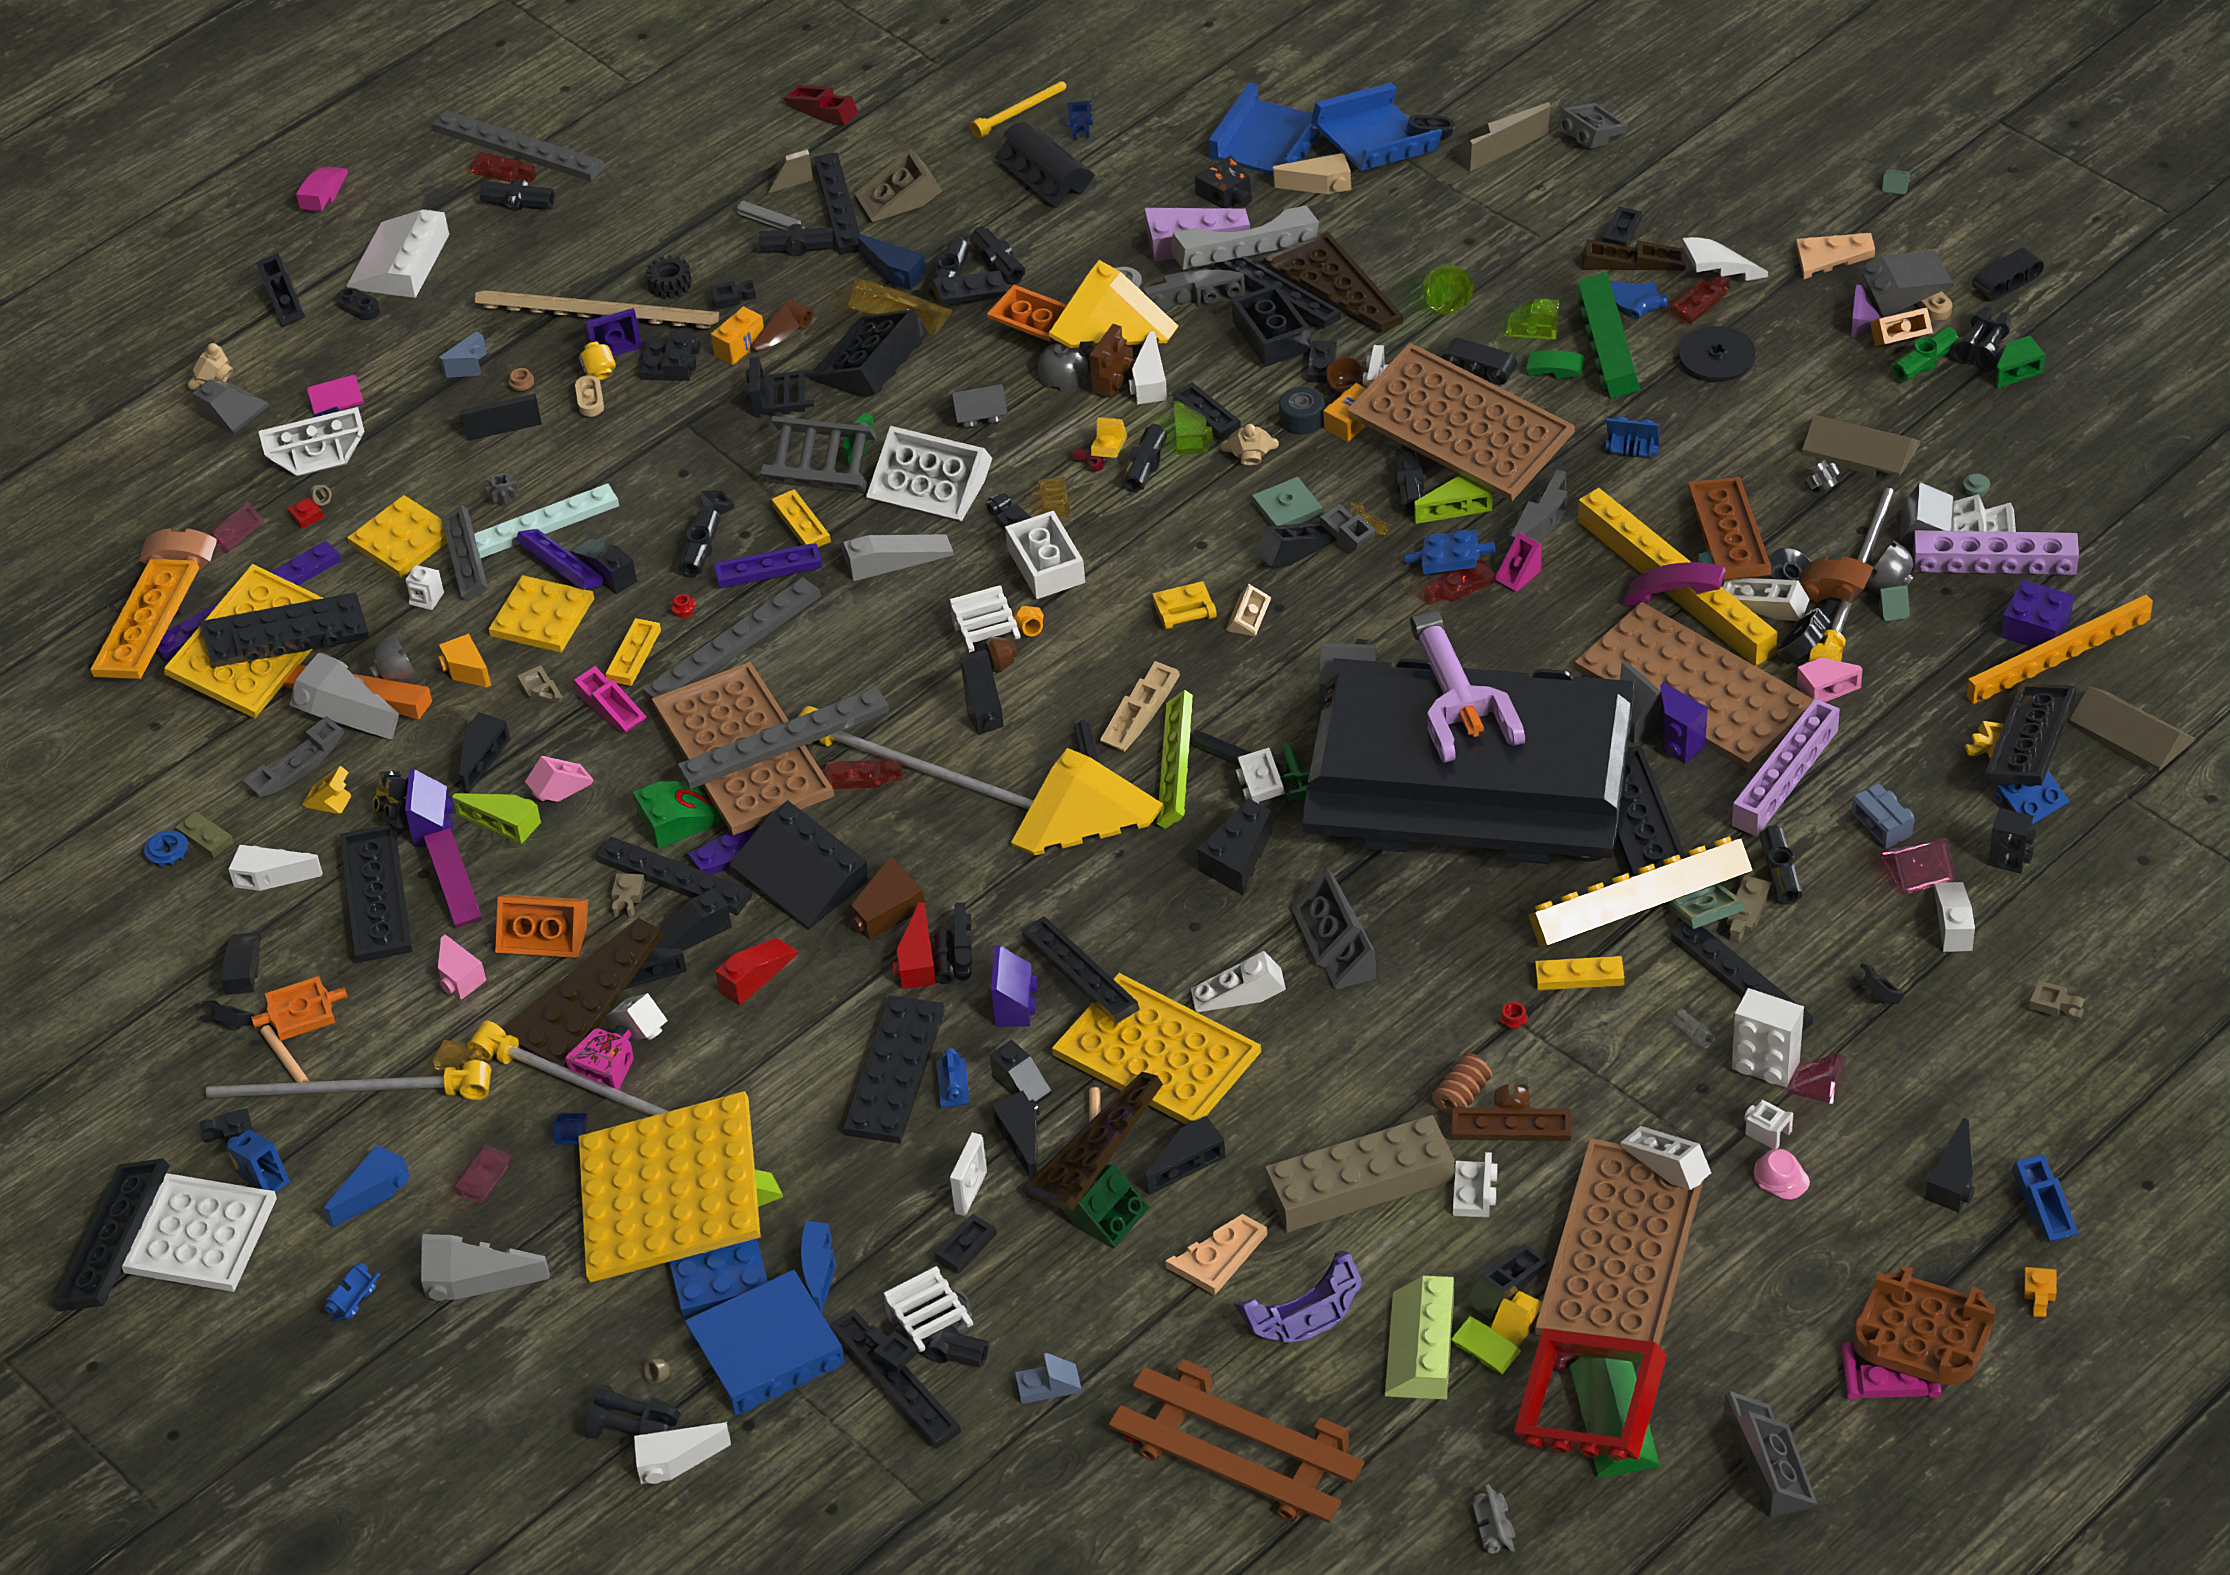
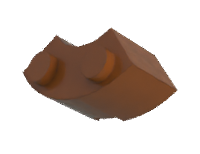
M1842 556L1841 560H1827V557H1822L1810 562L1804 568L1798 581L1810 600L1818 603L1823 599L1837 598L1852 603L1863 591L1874 567L1862 561Z

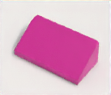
M355 375L307 388L315 417L364 404Z

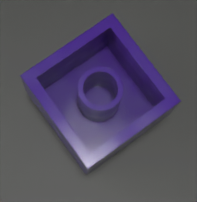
M2022 580L2003 615L2001 638L2034 648L2062 635L2072 616L2074 595Z

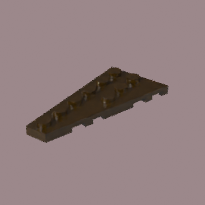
M1329 232L1264 257V265L1380 332L1403 324V315Z
M637 918L503 1026L502 1029L507 1036L516 1037L520 1047L536 1056L568 1069L566 1056L594 1029L599 1027L659 942L663 932L656 926Z
M1141 1072L1021 1188L1026 1197L1073 1212L1162 1087L1163 1083L1159 1077L1154 1074Z

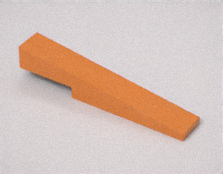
M298 664L284 681V686L293 689L297 677L307 666ZM353 674L355 677H360L370 691L381 696L401 715L419 720L432 703L429 687Z

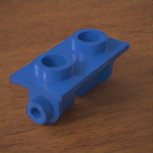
M948 1048L942 1054V1060L937 1061L941 1108L970 1104L966 1059L959 1058V1054L955 1049Z
M361 1262L351 1267L341 1280L349 1289L346 1290L341 1285H338L325 1301V1310L330 1314H336L331 1320L333 1323L343 1319L349 1320L359 1310L357 1304L360 1300L366 1298L375 1289L376 1284L374 1282L380 1276L379 1272L370 1275L367 1273L368 1267Z

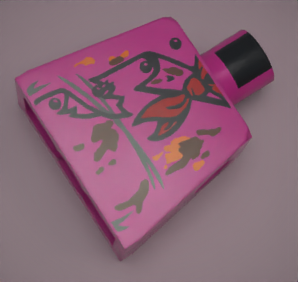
M617 1025L612 1033L599 1028L594 1029L566 1056L568 1069L619 1090L634 1058L631 1042L628 1040L631 1037L630 1030L623 1025Z

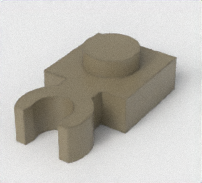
M616 874L612 890L614 917H618L621 909H627L628 917H633L635 913L633 903L641 902L645 885L644 875Z

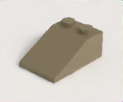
M910 148L854 194L870 219L876 222L922 207L941 193L942 189L927 166Z

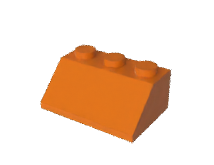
M1013 285L987 313V318L1049 342L1059 343L1057 340L1049 337L1048 334L1067 304Z
M510 894L498 896L495 953L578 958L587 929L588 899Z

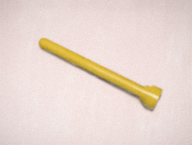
M1062 81L988 119L978 118L970 122L972 134L977 139L987 136L992 127L1064 91L1066 84Z

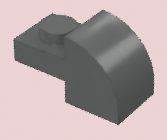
M1341 504L1320 516L1319 523L1337 539L1336 546L1345 552H1354L1375 537L1376 529L1360 514L1356 516L1351 515Z

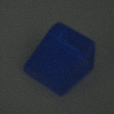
M558 1114L553 1123L554 1142L556 1144H579V1136L585 1134L588 1114Z

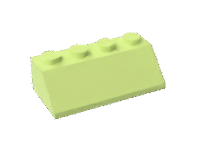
M1422 1276L1393 1292L1385 1396L1447 1400L1454 1305V1277Z

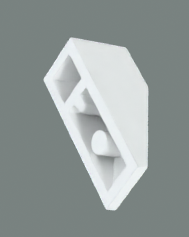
M1155 331L1149 332L1132 368L1133 379L1128 380L1130 395L1135 394L1137 404L1167 400L1166 380Z
M1736 578L1725 580L1723 585L1726 591L1752 612L1776 620L1798 621L1803 617L1810 600L1797 580Z
M1963 882L1934 883L1943 952L1972 951L1975 926L1972 906Z
M1642 1126L1620 1142L1623 1149L1670 1184L1691 1190L1699 1186L1702 1180L1711 1174L1702 1148L1698 1143Z
M727 1422L634 1436L636 1464L641 1484H657L662 1481L672 1480L730 1446L731 1441Z

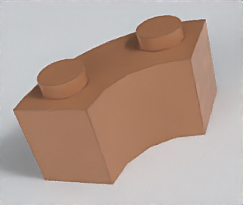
M171 528L154 532L146 538L139 560L145 564H148L150 559L196 560L199 572L210 562L217 539L192 529H186L185 532H171Z

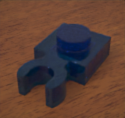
M1091 100L1068 102L1069 127H1072L1071 131L1074 140H1077L1079 132H1085L1086 139L1090 138L1088 125H1093V106Z

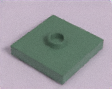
M1298 477L1252 495L1253 503L1272 526L1301 524L1323 514V507Z
M1719 883L1668 901L1669 910L1693 929L1745 911L1743 901Z

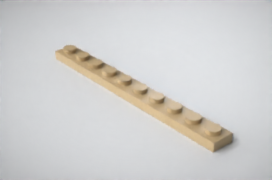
M487 290L475 293V303H483L484 308H498V305H505L507 310L518 311L522 310V307L530 308V312L544 313L545 309L554 310V314L568 315L569 312H577L579 317H592V314H601V317L634 308L637 321H639V318L648 319V323L662 324L663 320L672 321V325L686 326L687 323H696L698 328H710L712 324L719 322V312Z

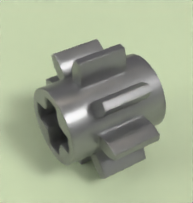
M1823 460L1808 469L1810 476L1806 478V481L1811 489L1818 487L1820 492H1823L1838 483L1835 476L1840 472L1834 462L1828 465Z
M499 473L488 480L489 486L486 487L488 497H492L494 504L507 505L513 499H516L515 492H518L519 488L517 481H513L512 475L508 476L507 474Z

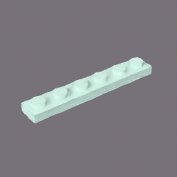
M607 483L477 532L474 535L480 558L520 544L516 541L518 531L539 529L544 534L618 507V498Z

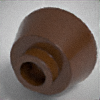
M989 637L985 643L990 664L994 671L1002 672L1014 663L1017 651L1013 641L1008 642L1007 638Z

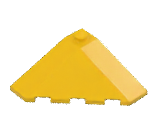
M1099 260L1088 273L1050 330L1048 336L1069 348H1079L1080 342H1092L1093 347H1096L1110 326L1116 324L1122 326V336L1125 339V345L1144 344L1149 332L1155 331L1157 343L1160 344L1169 341L1177 330L1178 325L1120 271Z
M1067 748L1051 768L1011 844L1013 847L1035 856L1045 853L1044 847L1061 843L1063 849L1082 844V838L1099 834L1100 839L1121 834L1120 828L1137 824L1138 829L1149 827L1162 810L1163 803L1092 758Z

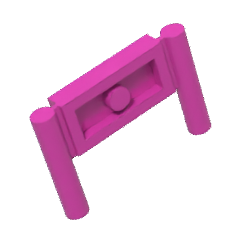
M1844 1342L1841 1345L1847 1398L1849 1400H1857L1860 1397L1930 1396L1931 1398H1938L1942 1395L1940 1383L1879 1365H1861L1860 1370H1857L1854 1344L1852 1342Z

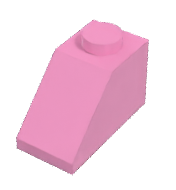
M1820 658L1798 667L1797 687L1802 693L1813 699L1816 698L1827 702L1861 688L1862 668L1858 665Z
M541 756L525 782L531 788L532 795L537 799L559 802L588 787L594 780L581 764Z
M447 935L441 937L438 962L441 978L440 985L447 994L452 993L462 1000L487 981L481 961Z

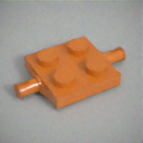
M317 976L265 993L268 1012L252 1016L251 1018L255 1028L272 1023L277 1029L280 1041L334 1024L335 1020L331 1011L332 1003L348 998L345 987L328 992L323 987L320 977Z

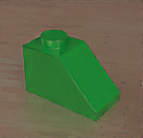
M2030 335L2007 343L1997 366L1995 382L1997 388L2043 373L2045 353Z

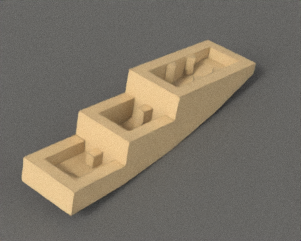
M1154 661L1145 679H1139L1130 697L1125 696L1100 742L1125 752L1161 707L1179 678V671Z

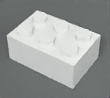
M1054 510L1005 526L1007 549L1036 599L1085 583L1083 559Z
M1748 988L1735 1012L1732 1069L1787 1088L1800 1063L1804 1006Z

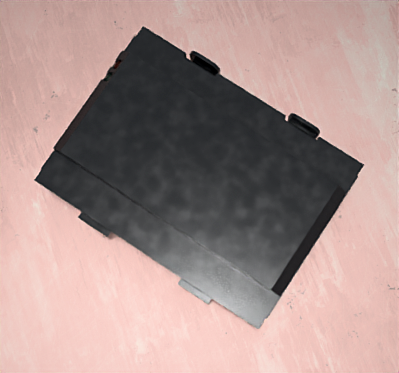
M1333 659L1332 669H1330L1327 680L1323 710L1321 711L1303 810V832L1307 834L1366 838L1365 849L1407 853L1408 842L1506 850L1505 861L1548 864L1549 854L1570 855L1577 860L1586 862L1612 857L1613 847L1616 845L1633 715L1634 681L1575 676L1573 678L1567 671L1538 669L1530 677V673L1462 668L1471 686L1491 687L1508 694L1522 723L1525 743L1515 746L1507 743L1493 712H1489L1488 715L1479 717L1484 731L1479 732L1477 737L1468 734L1463 721L1448 725L1454 737L1453 744L1456 758L1454 761L1443 763L1427 730V712L1436 699L1444 695L1428 660L1401 659L1397 662L1396 667H1393L1391 662Z

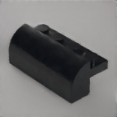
M1026 121L1018 122L1004 132L1003 135L1008 139L995 156L999 162L1056 208L1071 188L1082 194L1095 176L1091 170L1038 127Z

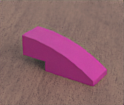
M324 166L312 172L296 194L300 209L323 211L326 203L334 201L348 170Z
M596 666L574 679L573 691L595 713L623 733H627L646 720L644 713L613 679L609 681Z

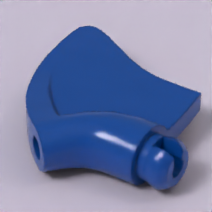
M1610 281L1617 308L1628 317L1637 320L1646 312L1668 306L1667 296L1665 294L1657 295L1655 282L1630 284Z

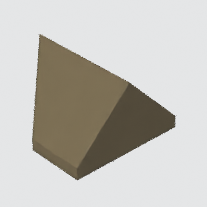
M808 149L787 155L778 162L780 168L768 193L813 180Z

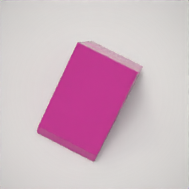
M1518 532L1495 580L1514 591H1519L1541 571V544Z

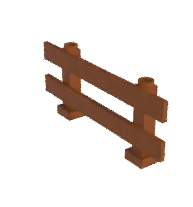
M1184 1359L1177 1368L1179 1381L1144 1367L1133 1384L1134 1390L1165 1403L1155 1420L1120 1405L1109 1423V1428L1141 1441L1140 1454L1146 1459L1155 1461L1156 1458L1161 1457L1163 1452H1166L1279 1501L1280 1506L1277 1513L1288 1521L1298 1518L1302 1511L1330 1523L1341 1505V1500L1315 1489L1324 1472H1327L1350 1483H1354L1364 1465V1460L1345 1453L1349 1447L1348 1429L1320 1417L1314 1426L1315 1439H1312L1210 1395L1209 1392L1213 1387L1210 1370ZM1190 1413L1302 1461V1464L1294 1478L1291 1479L1177 1429L1186 1414Z

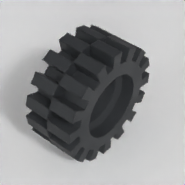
M668 255V259H664V256L659 257L660 261L653 260V265L649 264L648 269H646L647 282L651 294H655L657 298L662 296V299H666L667 296H670V299H675L674 295L681 297L683 296L682 292L687 293L689 291L688 288L692 287V278L689 263H686L684 258L680 260V257L676 256L673 259L672 255Z

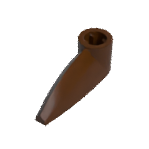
M791 299L787 300L752 346L753 352L761 351L779 343L799 327L802 329L807 328L813 319V309Z

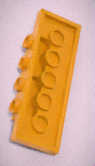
M149 560L90 669L94 677L141 679L199 570L196 560Z

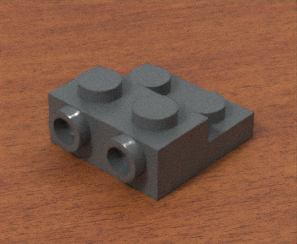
M1597 103L1563 108L1557 125L1562 132L1568 136L1575 137L1578 143L1590 149L1607 145L1609 137L1625 134L1628 128L1627 123Z

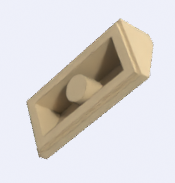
M1249 584L1241 592L1226 630L1233 633L1255 636L1271 597Z

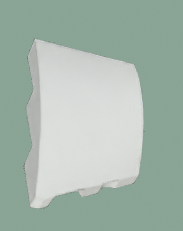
M1683 238V248L1696 272L1713 270L1714 272H1719L1721 277L1741 273L1745 281L1768 277V271L1718 242L1704 238Z
M1979 494L1954 501L1952 531L2016 532L2012 504L2007 503L1985 510Z

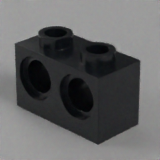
M1999 809L1992 828L1988 866L2022 873L2025 863H2031L2034 848L2029 847L2033 845L2036 835V829L2032 828L2033 816L2007 809Z

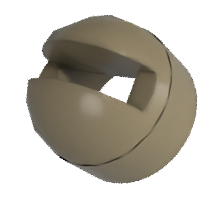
M315 485L309 491V497L317 505H326L331 500V490L325 485ZM316 491L323 499L320 500L317 497V495L315 494Z
M661 1358L646 1361L644 1364L646 1380L650 1384H657L668 1379L670 1375L669 1364Z

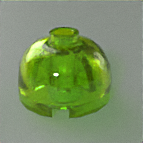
M1450 263L1439 264L1425 275L1422 283V294L1425 302L1435 312L1443 315H1452L1459 312L1457 309H1460L1463 305L1466 307L1473 295V282L1469 278L1468 273L1461 267Z

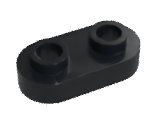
M1412 115L1408 119L1406 128L1412 136L1430 132V130L1441 129L1440 139H1445L1452 136L1455 123L1450 118L1444 116Z
M347 287L337 294L339 308L360 320H372L380 313L378 301L356 288Z

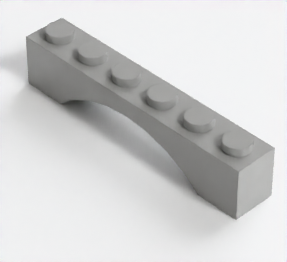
M1305 205L1286 209L1271 222L1250 230L1217 232L1192 228L1173 232L1171 254L1182 269H1188L1285 249L1316 237L1319 221Z

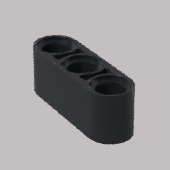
M2021 248L1980 270L1973 278L1972 286L1990 301H1995L2037 278L2043 271L2044 262L2026 248Z
M1461 338L1451 340L1440 357L1497 385H1504L1518 364L1515 356L1509 352Z

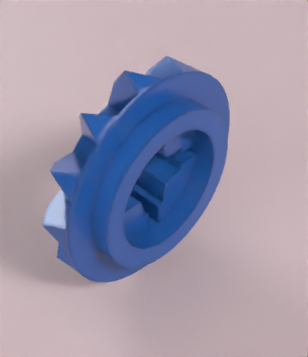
M172 830L155 834L145 845L146 859H149L152 865L158 863L161 867H164L166 863H170L174 866L176 860H183L184 854L189 852L187 838L182 833ZM164 845L169 847L170 852L165 853Z

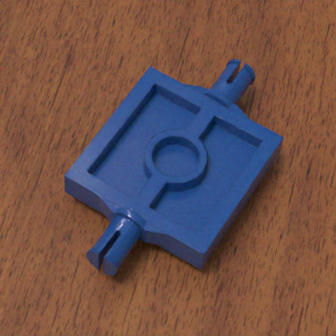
M1459 530L1446 534L1435 533L1430 536H1424V546L1421 552L1405 553L1406 564L1422 562L1424 574L1476 568L1477 559L1480 554L1496 553L1495 542L1479 544L1476 530Z

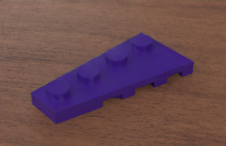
M761 825L733 835L730 831L689 852V861L696 869L709 874L729 870L731 862Z

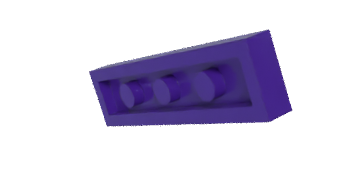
M539 529L518 531L516 541L523 545L526 551L535 554L544 564L550 565L558 571L560 576L566 577L573 582L575 587L589 590L590 588L602 586L603 576Z
M817 543L717 562L714 563L719 588L819 569L822 568Z

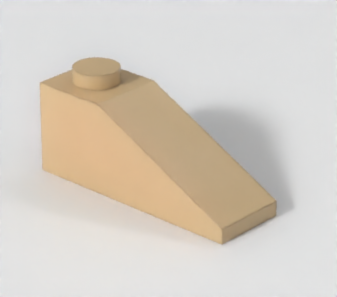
M1341 153L1273 166V182L1275 188L1332 194L1351 190V171L1345 155Z

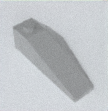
M946 534L868 535L840 543V548L853 581L954 555Z
M318 653L297 677L289 704L322 718L327 716L332 721L387 739H393L399 713L381 696L370 691L360 677H355L348 670L346 664L323 653Z
M423 1234L421 1282L426 1299L437 1301L444 1299L457 1300L547 1280L550 1276L545 1256L511 1248L505 1252L489 1248L490 1244L480 1242L479 1246L462 1243L463 1237L454 1235Z

